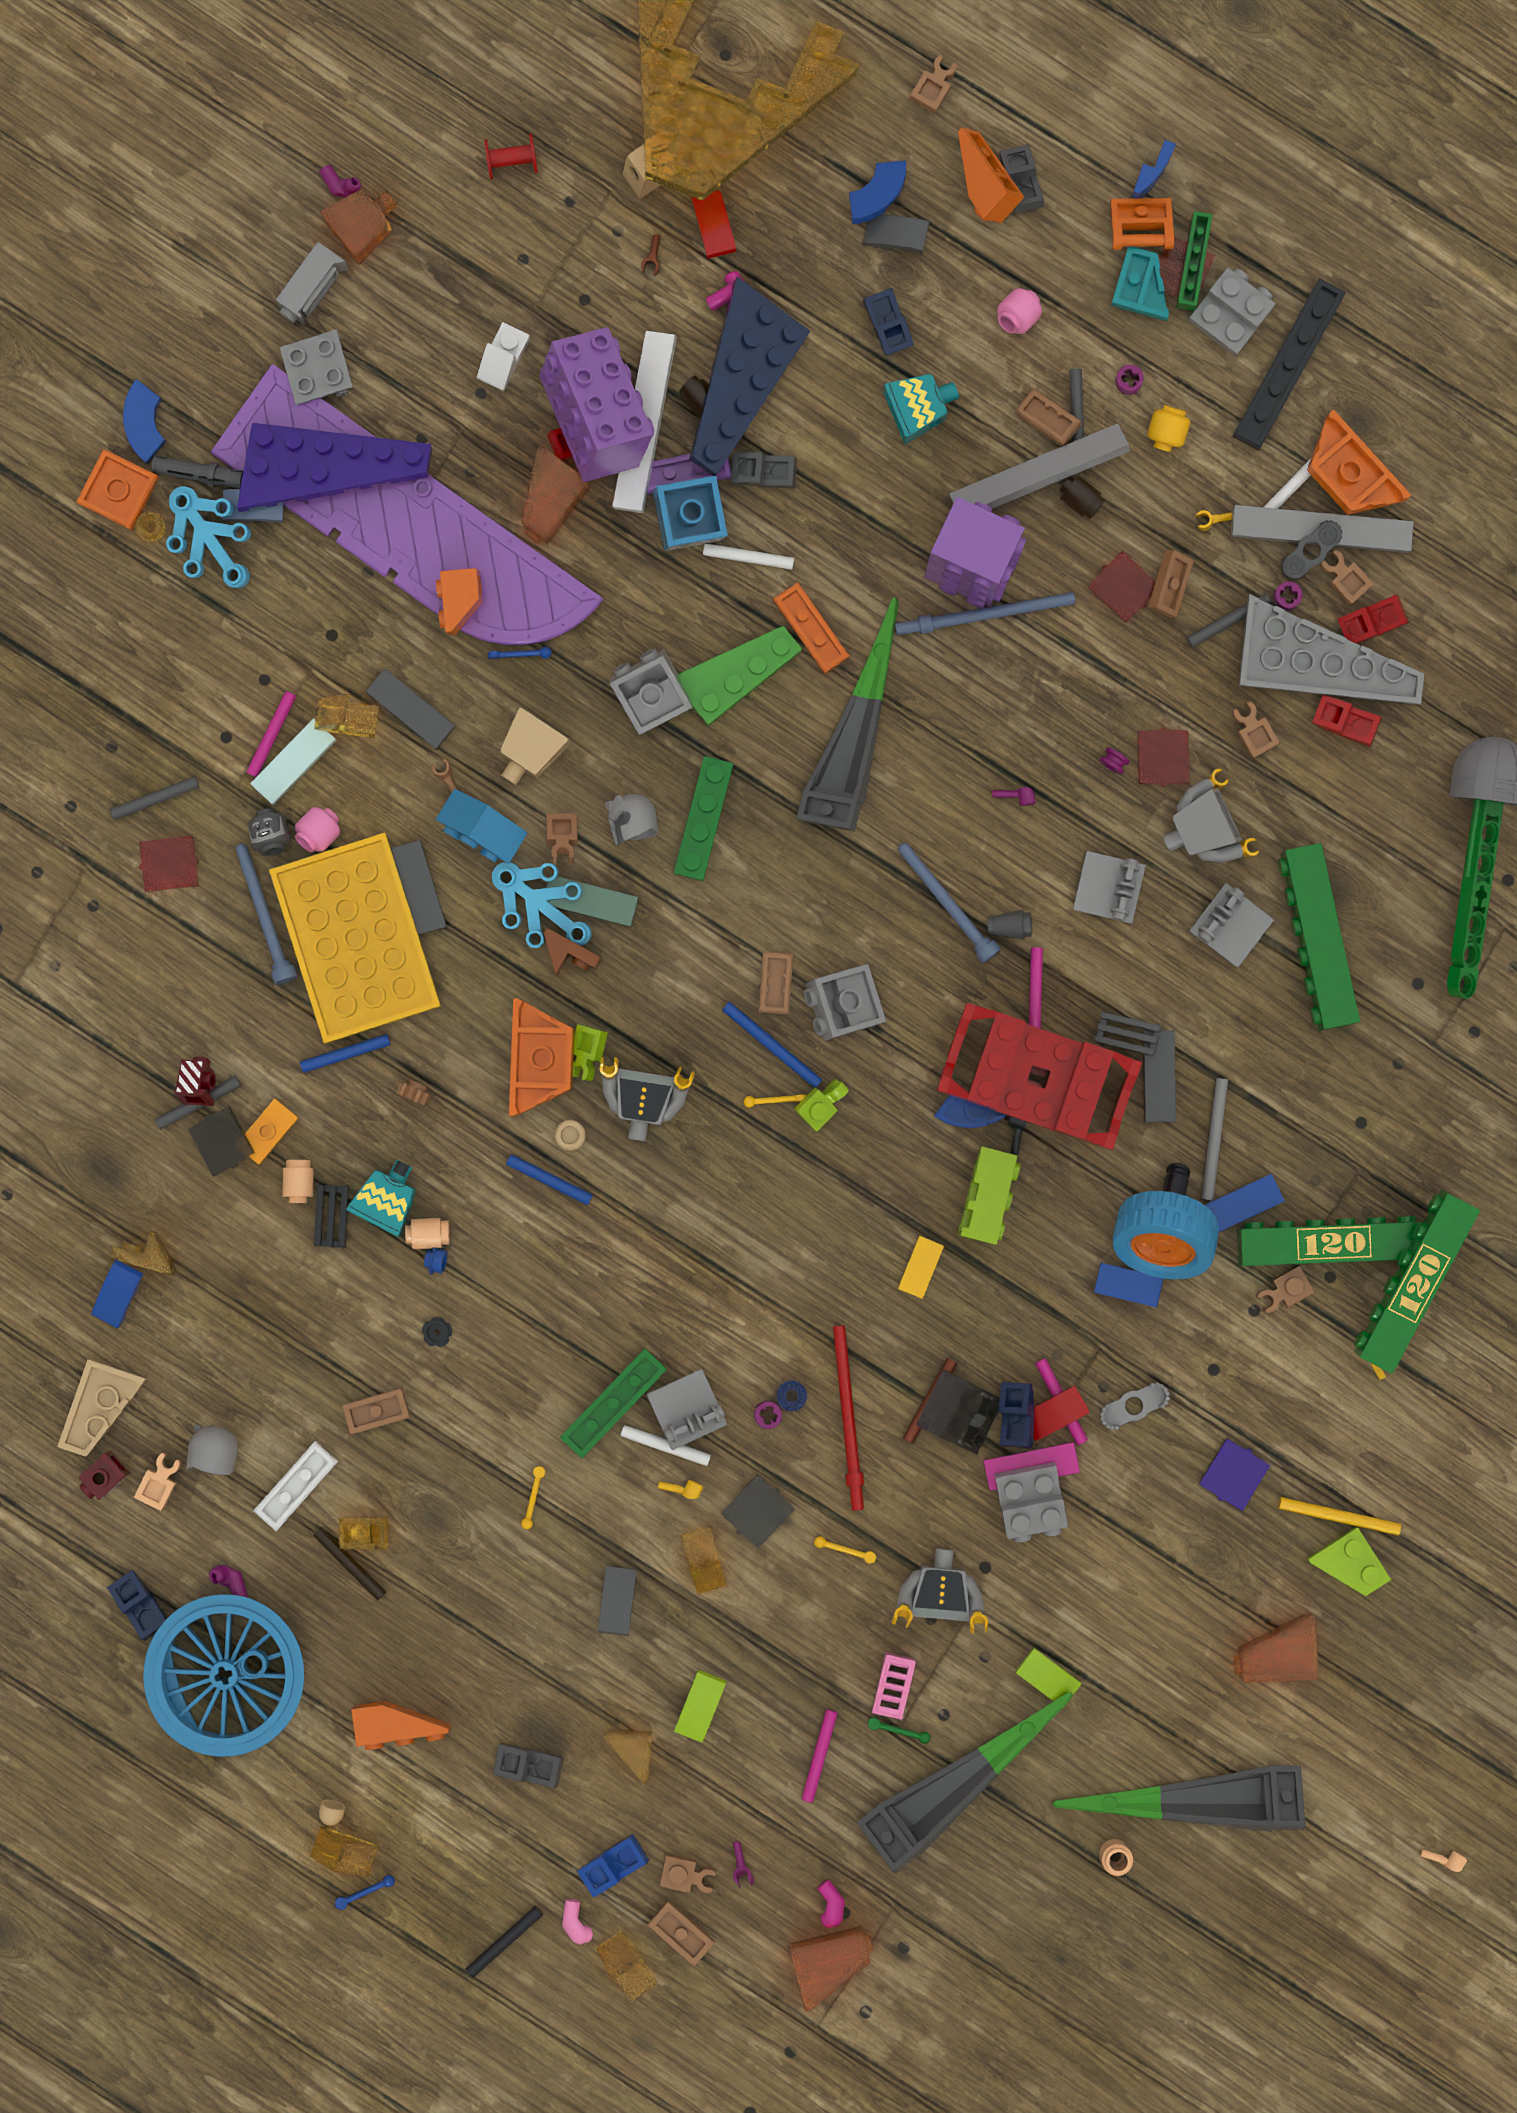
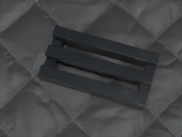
M317 1186L314 1246L346 1248L348 1217L346 1209L349 1201V1186ZM325 1191L329 1192L327 1238L322 1240ZM336 1192H342L339 1241H333Z

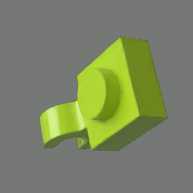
M834 1079L822 1093L819 1089L814 1088L794 1110L817 1132L838 1111L833 1103L843 1098L849 1089L841 1081L839 1082L837 1079Z

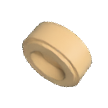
M574 1120L563 1121L555 1131V1140L564 1150H577L584 1144L586 1139L584 1127Z

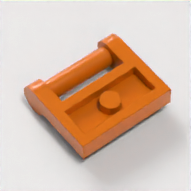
M1171 198L1111 199L1112 250H1122V247L1163 246V249L1174 248ZM1122 230H1163V234H1122Z

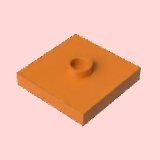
M103 449L76 503L132 531L159 477Z

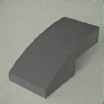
M1029 144L1000 151L1001 164L1024 196L1022 201L1013 209L1014 213L1044 207V198L1036 176V166Z
M881 214L868 221L863 245L889 251L897 248L922 254L929 221Z
M733 452L731 482L733 484L758 487L795 488L797 458L795 456L764 455L762 452Z
M606 1566L598 1626L599 1633L629 1636L637 1570Z
M501 1743L499 1744L493 1775L519 1782L528 1781L554 1789L559 1784L564 1757Z

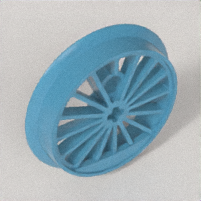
M229 1594L212 1595L199 1598L182 1606L171 1614L159 1627L149 1645L145 1658L143 1673L144 1689L148 1705L155 1719L163 1730L179 1744L205 1755L220 1757L236 1756L264 1746L274 1739L290 1722L302 1696L304 1685L303 1658L294 1634L282 1618L273 1610L260 1602L243 1596ZM227 1613L225 1655L210 1617L212 1614ZM233 1614L248 1618L249 1621L231 1657ZM202 1617L204 1618L217 1657L189 1627L191 1622ZM253 1622L258 1623L268 1633L236 1660ZM185 1631L212 1662L176 1646L174 1642L178 1635ZM272 1636L280 1651L267 1655L265 1651L258 1649V1647ZM172 1651L209 1669L175 1668ZM254 1655L261 1659L262 1669L260 1671H251L248 1668L247 1658ZM283 1657L285 1673L266 1672L271 1659ZM223 1667L225 1671L231 1670L232 1675L228 1678V1681L226 1677L220 1678L219 1673L223 1670ZM177 1674L209 1675V1677L181 1687ZM248 1679H285L283 1694H277ZM208 1682L212 1683L189 1705L187 1704L183 1691ZM241 1684L279 1701L272 1715H268ZM215 1687L214 1695L198 1726L190 1709ZM236 1689L264 1719L262 1724L253 1729L249 1728ZM221 1690H223L220 1734L204 1730V1726ZM229 1691L243 1729L242 1733L227 1734Z

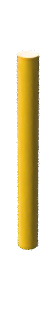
M1280 1497L1278 1509L1398 1536L1401 1531V1523Z

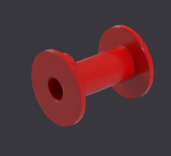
M529 133V145L489 150L488 140H484L490 180L493 179L492 168L533 163L535 174L538 173L532 133Z

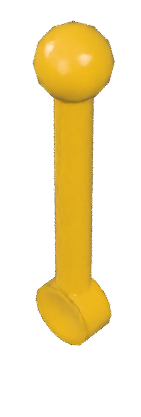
M807 1094L766 1098L746 1096L743 1103L747 1108H751L755 1104L802 1101Z
M541 1466L533 1470L535 1479L526 1516L521 1521V1526L525 1530H529L533 1526V1521L531 1520L540 1480L545 1476V1469Z
M818 1536L814 1540V1545L817 1548L827 1547L863 1558L868 1564L874 1563L876 1560V1555L872 1551L861 1552L828 1542L822 1536Z

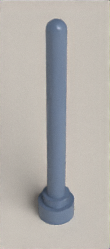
M901 843L898 847L899 853L975 945L974 950L977 952L975 956L982 964H985L1001 951L999 945L995 940L991 941L988 937H983L907 843Z
M239 844L236 847V853L274 965H272L273 971L271 972L274 984L279 985L292 981L298 977L295 967L290 965L289 960L285 959L248 847L245 844Z

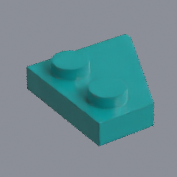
M1137 247L1127 248L1111 306L1167 322L1169 310L1166 307L1164 297L1165 289L1159 271L1158 253Z

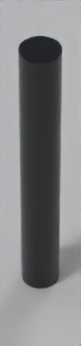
M535 1905L466 1967L467 1972L474 1978L543 1916L542 1911Z

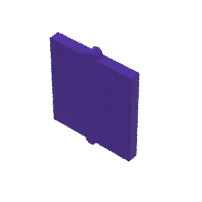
M1226 1438L1199 1484L1216 1494L1218 1500L1222 1501L1224 1499L1243 1511L1270 1465L1253 1455L1251 1449L1245 1450Z

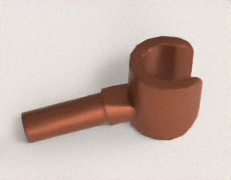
M653 235L648 258L644 259L641 263L643 274L648 263L656 265L654 276L660 271V266L657 262L660 235Z

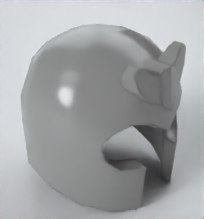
M629 794L621 797L617 795L614 800L605 802L615 846L627 840L647 839L659 834L655 807L646 796Z
M195 1424V1433L188 1445L186 1470L191 1471L195 1467L212 1474L230 1475L233 1473L238 1454V1443L233 1433L216 1425L200 1427Z

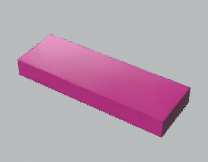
M1074 1442L983 1460L989 1491L997 1490L995 1473L1055 1462L1058 1477L1080 1473Z

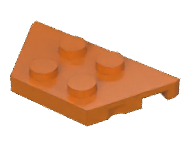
M1333 409L1326 416L1307 471L1347 515L1405 502L1411 494Z
M513 998L509 1116L520 1115L571 1091L573 1081L574 1028L518 998Z

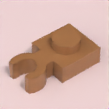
M939 55L934 61V73L932 74L925 70L910 94L911 101L934 114L938 111L951 88V84L945 80L951 79L955 75L957 64L953 63L949 70L941 69L942 55Z
M1334 550L1331 555L1336 560V566H1329L1325 560L1319 566L1324 573L1333 574L1335 579L1330 585L1351 606L1374 583L1355 562L1347 567L1344 564L1342 553Z
M1249 701L1245 704L1249 710L1247 717L1241 716L1237 708L1232 711V717L1235 722L1243 725L1244 729L1240 730L1237 734L1251 759H1254L1278 746L1280 742L1266 717L1257 721L1255 717L1256 707Z
M546 813L547 846H553L551 850L552 864L557 863V856L559 854H566L568 856V864H573L574 849L572 846H577L578 840L577 813Z
M411 1079L408 1085L401 1082L396 1092L424 1106H428L432 1095L425 1093L427 1086Z
M1296 1266L1271 1280L1275 1289L1261 1290L1256 1294V1298L1261 1299L1268 1295L1272 1303L1263 1310L1265 1313H1271L1278 1308L1279 1302L1282 1300L1286 1307H1290L1315 1292L1301 1267Z
M666 1854L660 1887L690 1893L692 1884L697 1885L698 1889L704 1893H711L713 1886L704 1884L702 1878L706 1875L716 1876V1870L711 1867L696 1870V1860Z

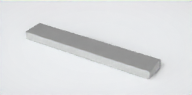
M1117 423L949 494L953 504L956 497H959L972 504L981 502L993 509L1130 452L1129 444Z
M1234 505L1232 507L1230 537L1299 543L1301 539L1310 536L1320 527L1321 522L1332 520L1337 522L1341 526L1340 530H1342L1340 543H1337L1335 547L1410 553L1412 550L1413 521ZM1313 541L1306 543V544L1319 545L1318 543L1313 542Z

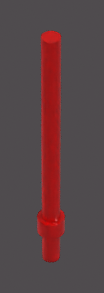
M845 1325L833 1326L848 1473L845 1474L846 1486L850 1488L852 1511L863 1510L862 1485H864V1474L860 1472L846 1331Z

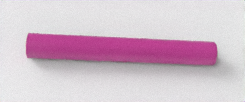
M285 691L246 771L247 774L255 778L258 776L296 698L294 694Z
M1032 947L1030 958L1029 1025L1041 1029L1043 948Z
M1043 1358L1037 1361L1035 1365L1051 1396L1053 1397L1062 1392L1063 1390L1047 1359ZM1078 1420L1067 1425L1077 1445L1088 1440Z
M826 1709L801 1798L811 1803L814 1801L838 1714L837 1711Z

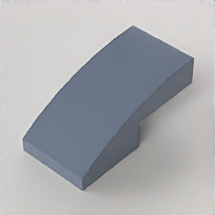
M240 489L223 490V498L233 503L234 511L230 517H222V521L283 523L284 502L277 503L276 506L266 507L264 505L249 508L250 511L239 512L237 504ZM222 503V514L227 511L226 503Z

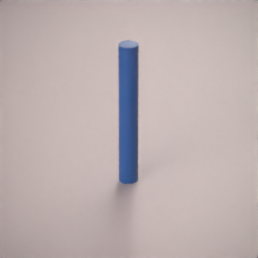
M384 1034L300 1061L303 1073L389 1046L391 1045L388 1034Z
M513 1154L510 1155L506 1163L507 1166L587 1206L593 1197V1194Z

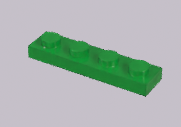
M704 756L674 870L675 875L704 881L734 763Z
M645 1348L560 1438L582 1459L659 1379L667 1368Z

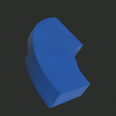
M906 160L876 163L875 174L870 183L860 190L849 192L852 224L867 222L880 216L900 196L906 178Z
M136 379L125 399L123 424L127 439L133 450L148 465L166 443V440L158 432L155 422L156 410L161 402V398Z
M952 1096L946 1098L934 1115L935 1118L944 1123L961 1128L987 1126L1007 1116Z

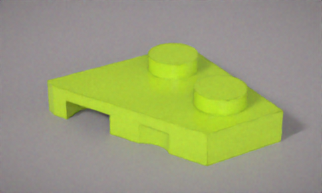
M1358 1527L1352 1528L1306 1558L1309 1563L1364 1596L1369 1595L1391 1580Z

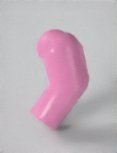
M565 1899L562 1921L563 1929L576 1944L581 1945L590 1942L593 1937L592 1929L588 1926H583L578 1919L580 1900Z

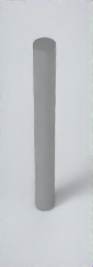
M1216 1078L1201 1195L1203 1200L1213 1201L1228 1086L1227 1079Z

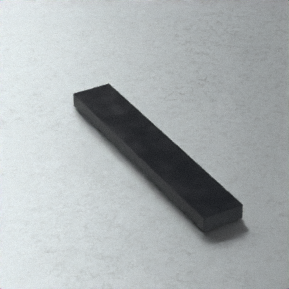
M1319 278L1232 437L1258 451L1260 450L1343 299L1345 291Z

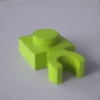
M577 1024L574 1035V1055H577L576 1061L573 1062V1077H579L583 1068L582 1080H593L595 1075L593 1062L600 1061L602 1058L608 1032Z

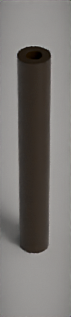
M322 1527L313 1535L377 1601L386 1593Z

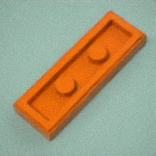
M798 582L773 599L777 608L824 675L850 657Z

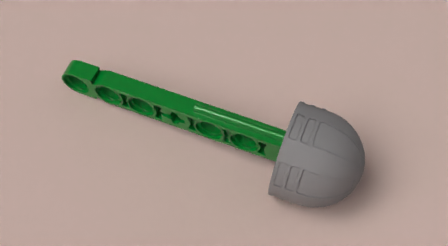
M1501 737L1482 738L1464 748L1455 761L1450 785V797L1474 800L1451 952L1452 966H1449L1447 990L1450 996L1462 999L1472 997L1477 987L1479 974L1477 967L1481 961L1504 804L1517 805V744ZM1484 826H1486V836L1483 840L1482 832ZM1481 856L1482 865L1480 870H1478V860ZM1472 917L1473 926L1471 931H1469V921ZM1468 947V958L1465 961L1464 953L1466 948ZM1464 978V986L1460 992V982Z

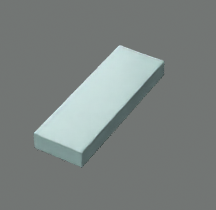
M313 718L250 784L274 806L337 740Z

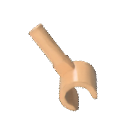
M1424 1849L1421 1852V1857L1439 1862L1454 1872H1460L1467 1862L1464 1856L1454 1850L1449 1858Z

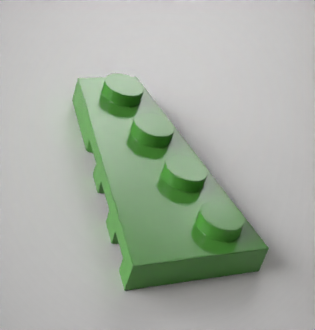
M782 626L679 673L678 679L690 698L694 710L709 726L801 653L802 648L786 628Z

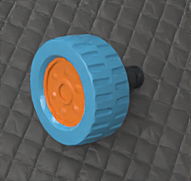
M1182 1163L1168 1165L1162 1191H1147L1132 1195L1119 1208L1113 1233V1248L1121 1261L1138 1272L1163 1279H1187L1204 1273L1213 1262L1219 1234L1218 1221L1208 1207L1186 1196L1189 1183L1188 1178L1191 1172L1186 1165Z

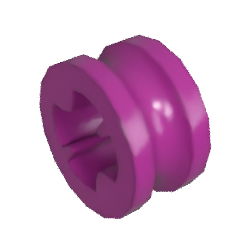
M1135 365L1123 366L1118 371L1115 379L1117 389L1125 395L1137 393L1144 381L1142 370ZM1126 373H1130L1131 377L1137 378L1132 387H1129L1128 382H1122L1121 380L1125 378Z
M1283 582L1274 592V604L1285 611L1293 610L1302 600V590L1294 582ZM1285 589H1289L1290 594L1296 597L1290 601V604L1286 603L1285 598H1280V593L1283 594Z
M1107 747L1105 750L1106 756L1101 757L1099 762L1110 771L1122 775L1124 772L1123 766L1128 765L1130 761L1118 751Z
M763 1401L756 1406L754 1418L760 1427L772 1429L781 1422L782 1412L776 1403ZM767 1406L773 1407L772 1412L776 1414L775 1420L772 1421L770 1419L769 1424L763 1423L764 1418L759 1415L762 1409L766 1411L765 1407Z

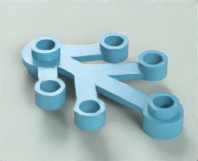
M186 486L173 490L169 497V506L176 515L173 535L169 536L166 541L168 550L177 554L183 553L187 548V541L184 537L188 519L194 527L190 560H187L183 566L185 575L191 578L202 576L204 573L202 561L206 544L224 570V582L233 588L245 587L250 580L248 569L232 561L215 535L231 537L238 542H246L251 536L250 528L242 523L228 525L205 521L198 511L214 512L217 516L227 518L233 514V503L224 498L217 499L216 501L199 498L192 488ZM182 496L187 498V503L184 507H181L179 504ZM226 503L227 511L222 514L219 509L220 505ZM240 527H243L245 531L242 538L237 537V530ZM175 539H179L181 545L175 550L173 542ZM193 563L198 567L195 574L190 572V566ZM233 570L238 572V578L235 581H232L230 578Z
M506 862L500 863L493 870L492 881L494 886L503 892L505 914L502 917V923L506 928L516 929L522 923V917L517 912L516 893H518L525 899L529 928L526 942L531 948L543 946L546 940L541 929L539 911L566 932L568 940L579 946L585 945L590 941L592 930L587 923L582 921L573 922L547 901L567 898L568 900L579 899L583 892L579 883L569 882L565 886L533 890L523 881L540 878L544 881L555 880L559 875L558 867L555 864L545 863L537 868L520 869L512 862L509 864ZM547 866L552 867L554 870V875L551 878H547L544 875V869ZM505 871L510 872L512 875L509 883H505L502 880V874ZM571 885L576 886L578 889V894L575 897H571L568 894V888ZM510 914L515 915L517 918V923L514 926L509 925L507 922V917ZM576 928H580L583 931V937L580 940L575 939L573 936V931ZM533 933H537L541 937L538 945L531 942Z

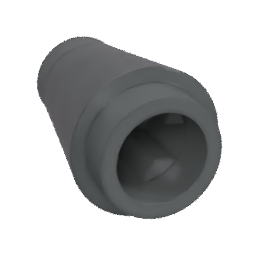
M1018 910L988 917V934L1022 940L1025 937H1032L1031 912Z

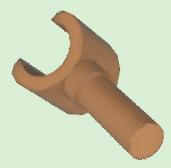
M442 759L446 765V770L439 773L432 764V771L438 779L444 781L452 793L454 788L457 789L451 777L452 768L447 760Z

